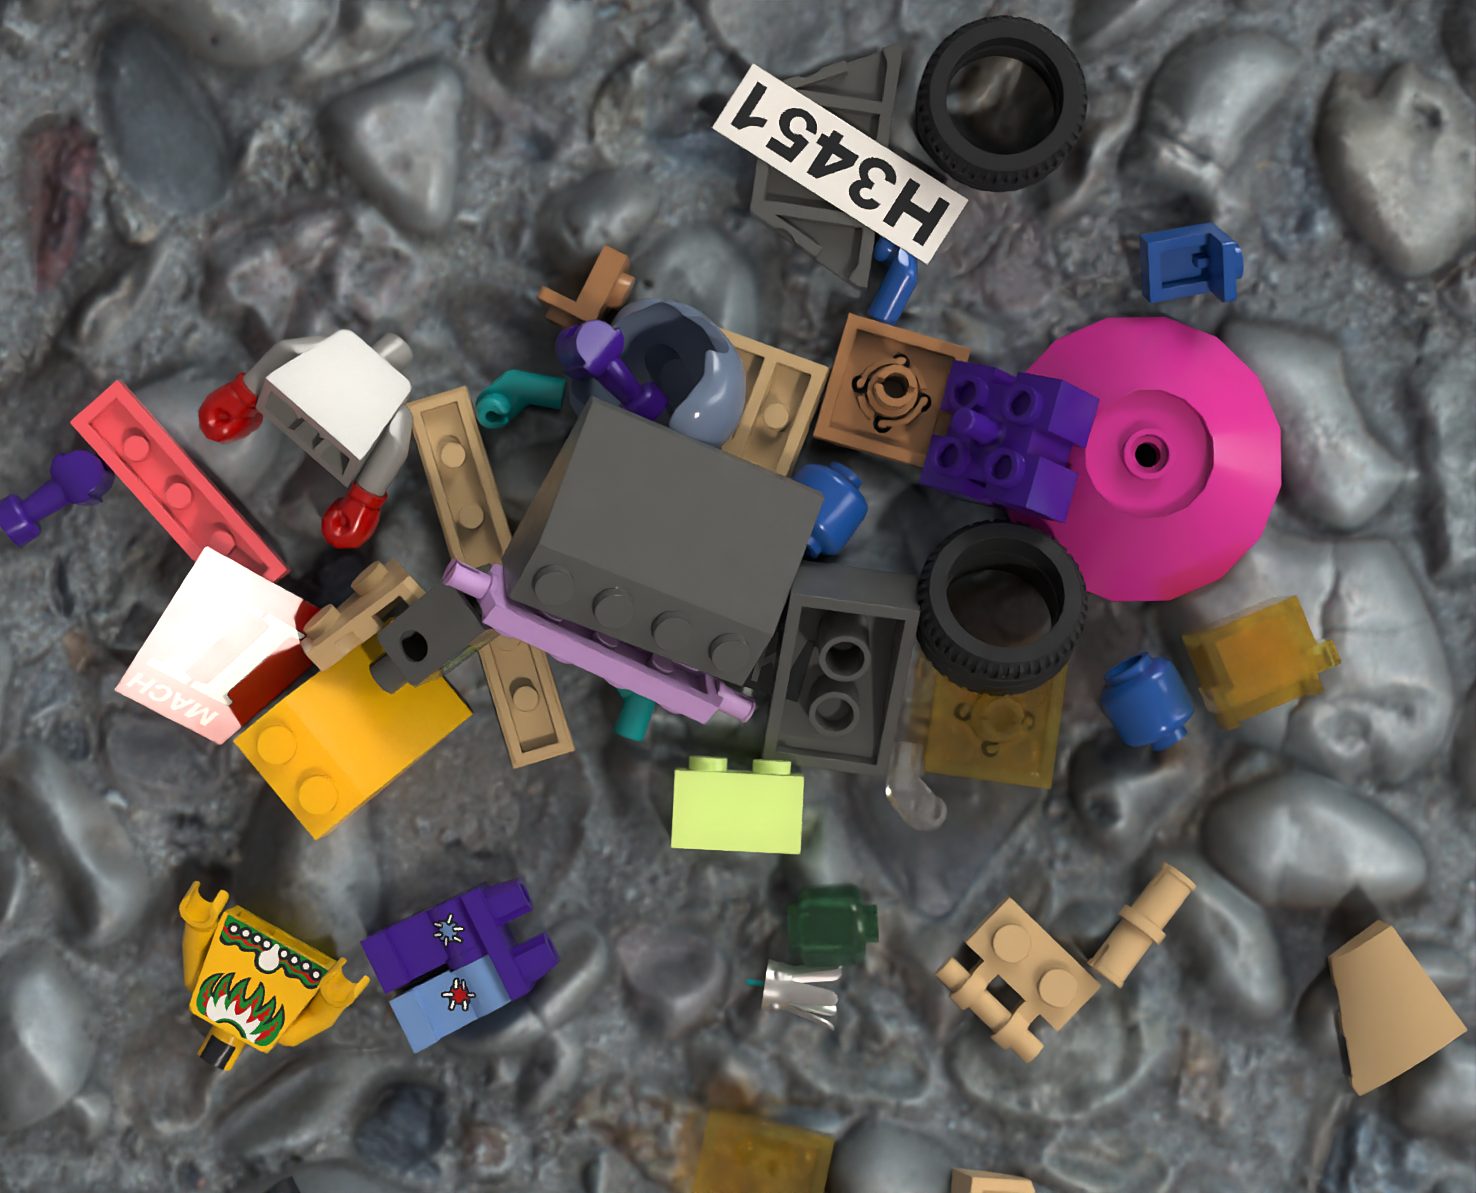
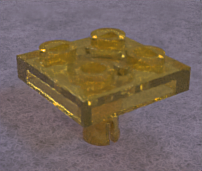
M1068 662L1056 676L1040 687L1014 696L1006 694L1004 697L988 696V693L980 695L976 692L967 691L968 688L964 686L962 688L958 687L955 683L948 681L946 675L943 677L936 670L922 770L924 772L1051 789ZM960 703H963V707L959 709V716L965 717L969 707H971L970 718L966 721H959L954 715V709ZM1023 712H1030L1034 717V725L1030 729L1028 727L1032 725L1033 720L1029 716L1024 718ZM985 740L998 743V745H988L986 747L988 753L998 751L996 755L986 757L982 753L981 746Z

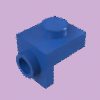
M1213 222L1139 235L1142 295L1150 303L1212 292L1222 303L1236 301V279H1240L1244 271L1242 252L1238 243Z

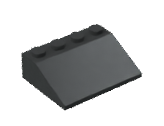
M591 395L501 558L508 598L742 687L774 635L823 504L824 496L821 491Z

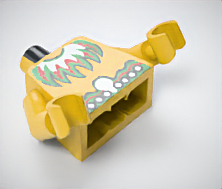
M194 881L179 905V912L185 920L182 955L184 986L192 994L189 1010L198 1017L213 1024L197 1054L204 1061L219 1069L230 1071L246 1044L261 1052L269 1053L278 1043L284 1046L295 1047L334 1025L346 1007L352 1004L369 985L370 979L366 975L358 983H352L344 977L342 967L348 961L346 958L342 957L336 961L238 905L224 911L219 920L218 916L229 899V894L225 890L221 889L214 901L208 902L198 892L200 882Z

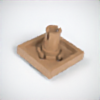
M849 313L812 438L923 470L932 434L946 437L952 415L940 410L953 360L968 362L971 348ZM897 355L905 356L908 359L909 367L907 368L903 366L906 363L905 358L898 357L897 359H895L893 357ZM862 376V378L858 379L856 383L858 389L863 388L865 382L869 381L867 392L863 394H858L852 389L853 379ZM918 394H924L930 399L931 403L927 411L921 412L922 407H925L928 402L926 397H922L916 408H914ZM877 416L890 419L878 422L879 428L891 427L888 432L879 433L874 429L873 421Z

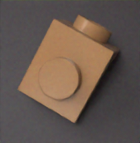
M604 245L576 302L542 286L536 298L542 306L549 309L545 319L565 329L587 321H605L610 309L619 312L625 305L635 283V277L628 274L631 268L628 256Z

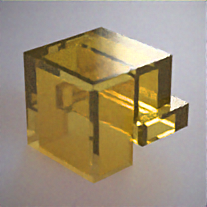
M1297 595L1270 598L1181 635L1202 684L1198 689L1208 712L1214 713L1219 728L1224 730H1232L1242 726L1241 721L1303 695L1314 696L1324 692L1325 690L1317 673L1342 663L1332 639L1314 638Z

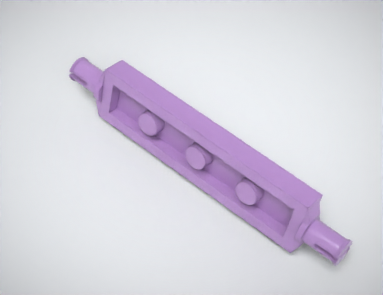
M454 558L444 572L443 584L475 597L482 609V623L491 626L499 634L508 638H517L548 652L559 662L574 664L604 678L616 688L628 689L655 701L671 713L683 714L705 724L719 710L744 723L750 719L755 710V698L725 686V682L718 677L508 598L503 566L497 563L486 574Z

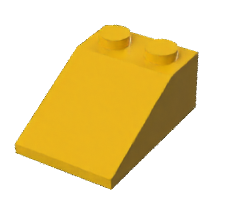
M391 617L387 621H385L383 628H385L395 618ZM380 631L364 643L356 646L326 671H319L233 740L315 841L329 835L474 714L444 677L416 688L407 683L394 694L384 691L373 679L369 670V664L385 652L377 637Z

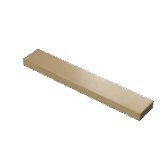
M462 386L406 403V406L413 415V434L451 561L456 558L473 568L489 563L492 567L495 563L503 566L501 558L513 537L468 388ZM499 635L480 649V658L513 768L575 751L576 747L547 652L517 638H508L503 635Z

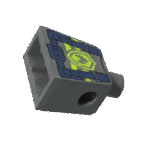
M489 563L475 569L487 574L492 565ZM442 580L377 634V637L385 652L369 664L370 673L376 683L390 694H394L407 683L415 688L445 676L501 635L491 626L482 623V609L475 597L449 585H444V580Z

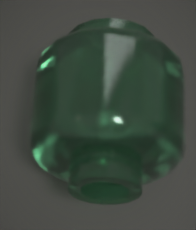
M839 883L803 886L797 894L796 902H787L789 953H799L802 963L807 967L859 965L866 955V943L879 942L877 904L864 905L862 891L855 884Z

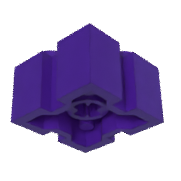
M953 360L940 410L952 415L946 437L932 434L919 484L961 501L997 509L1004 506L1020 514L1065 524L1078 478V473L1066 468L1072 446L1086 449L1100 399L1062 379L1019 371L1017 376L1014 377L996 367Z

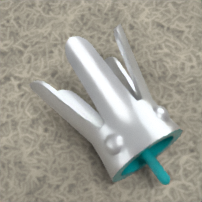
M769 959L765 981L746 980L747 985L764 987L762 1010H786L834 1030V1026L829 1021L809 1012L826 1016L835 1015L837 1012L835 1006L838 1001L837 995L831 990L804 984V982L837 980L842 975L841 968L843 963L792 966Z

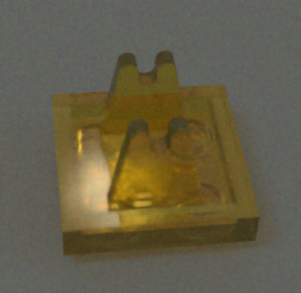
M710 1107L691 1193H823L835 1136L832 1133Z

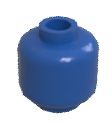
M832 461L828 467L815 463L802 465L792 477V480L821 491L824 496L823 504L803 555L816 559L819 554H838L865 519L868 511L867 502L858 490L862 485V481L852 470L838 462Z
M1141 652L1123 660L1107 671L1104 675V680L1107 684L1101 691L1099 701L1120 739L1125 744L1133 747L1150 744L1154 751H1160L1174 745L1185 737L1187 730L1184 724L1195 711V700L1170 659L1163 657L1151 658L1148 652Z

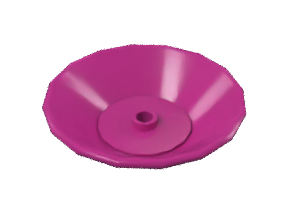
M1165 316L1107 317L1056 339L1024 372L1062 379L1100 399L1086 449L1072 446L1066 468L1078 473V478L1065 524L1020 514L1005 507L1011 522L1021 521L1022 524H1030L1031 528L1036 529L1038 527L1042 532L1049 533L1051 535L1050 538L1053 540L1056 538L1067 549V554L1073 556L1074 561L1079 566V571L1082 572L1087 592L1112 602L1170 601L1221 579L1261 538L1282 485L1281 428L1258 376L1217 337ZM1140 444H1148L1155 450L1156 461L1152 467H1143L1137 462L1135 451Z

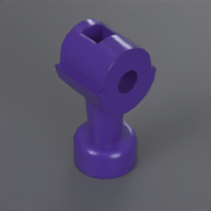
M592 320L569 326L560 332L556 339V355L565 367L562 372L568 377L577 380L594 378L621 402L620 408L651 421H654L667 407L670 398L655 382L649 381L640 385L621 360L620 355L624 349V336L619 327L613 329L605 321Z
M75 450L68 454L59 452L52 460L50 467L51 478L24 500L16 494H10L0 500V526L17 546L22 548L41 534L39 521L70 504L94 506L103 502L101 496L112 488L115 473L98 454L85 450Z

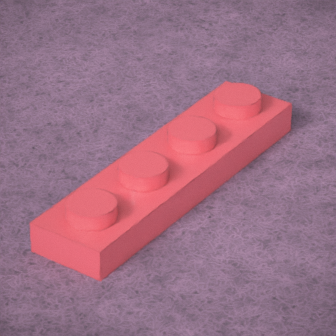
M116 380L70 421L71 425L195 563L207 546L274 584H277L291 571L287 564L124 382Z

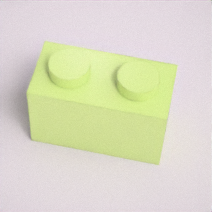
M689 756V767H676L671 848L800 854L804 789L803 773H791V761L753 759L752 771L727 769V758Z

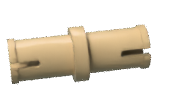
M1166 862L1161 863L1160 869L1133 905L1130 907L1125 904L1117 914L1121 921L1094 957L1090 958L1087 962L1091 968L1118 988L1123 986L1124 980L1151 944L1159 945L1166 936L1162 931L1190 892H1193L1197 887L1188 877Z

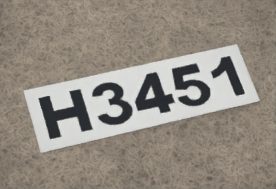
M752 64L712 127L927 265L968 202V199L755 64Z

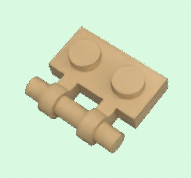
M1008 895L964 939L965 943L981 959L967 971L956 959L950 956L934 974L951 990L948 997L961 1010L969 1007L992 1030L990 1033L991 1039L1003 1050L1010 1047L1026 1063L1032 1061L1044 1047V1044L1028 1030L1030 1023L1040 1014L1058 1032L1102 986ZM997 975L1004 979L1022 997L1010 1011L986 989L988 984Z

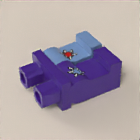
M521 878L500 882L491 887L485 881L467 891L379 929L360 941L385 994L445 963L449 966L400 991L389 1001L414 1054L438 1042L440 1038L468 1023L493 1012L510 1001L528 994L535 986V980L544 976L561 961L554 943L546 931L517 944L507 922L534 909L532 899Z

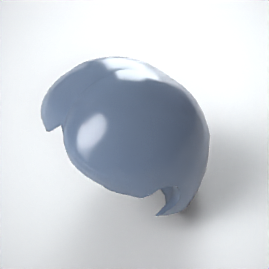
M643 298L623 307L610 325L613 329L619 327L624 336V349L620 355L621 360L640 385L649 381L655 382L670 398L667 407L654 422L720 449L734 434L742 418L746 398L745 369L733 344L720 328L702 312L681 302ZM571 378L569 401L578 418L591 395L619 407L621 402L594 378L585 380Z

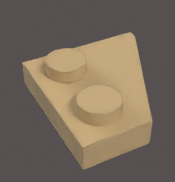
M720 328L737 350L746 374V398L742 418L734 434L722 446V450L787 478H791L832 371L824 365Z
M394 557L385 565L380 561L369 565L352 582L351 588L355 592L337 609L332 604L325 606L304 626L303 631L307 636L300 642V645L308 658L322 672L345 657L356 646L364 643L380 631L385 624L381 619L399 602L404 600L411 606L426 594Z

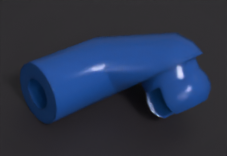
M880 236L872 253L876 260L885 262L890 267L867 313L882 323L895 326L916 287L918 280V258L885 237Z

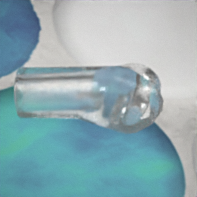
M894 740L885 785L886 800L908 826L919 831L935 830L945 822L947 806L943 799L936 797L919 778L924 745Z

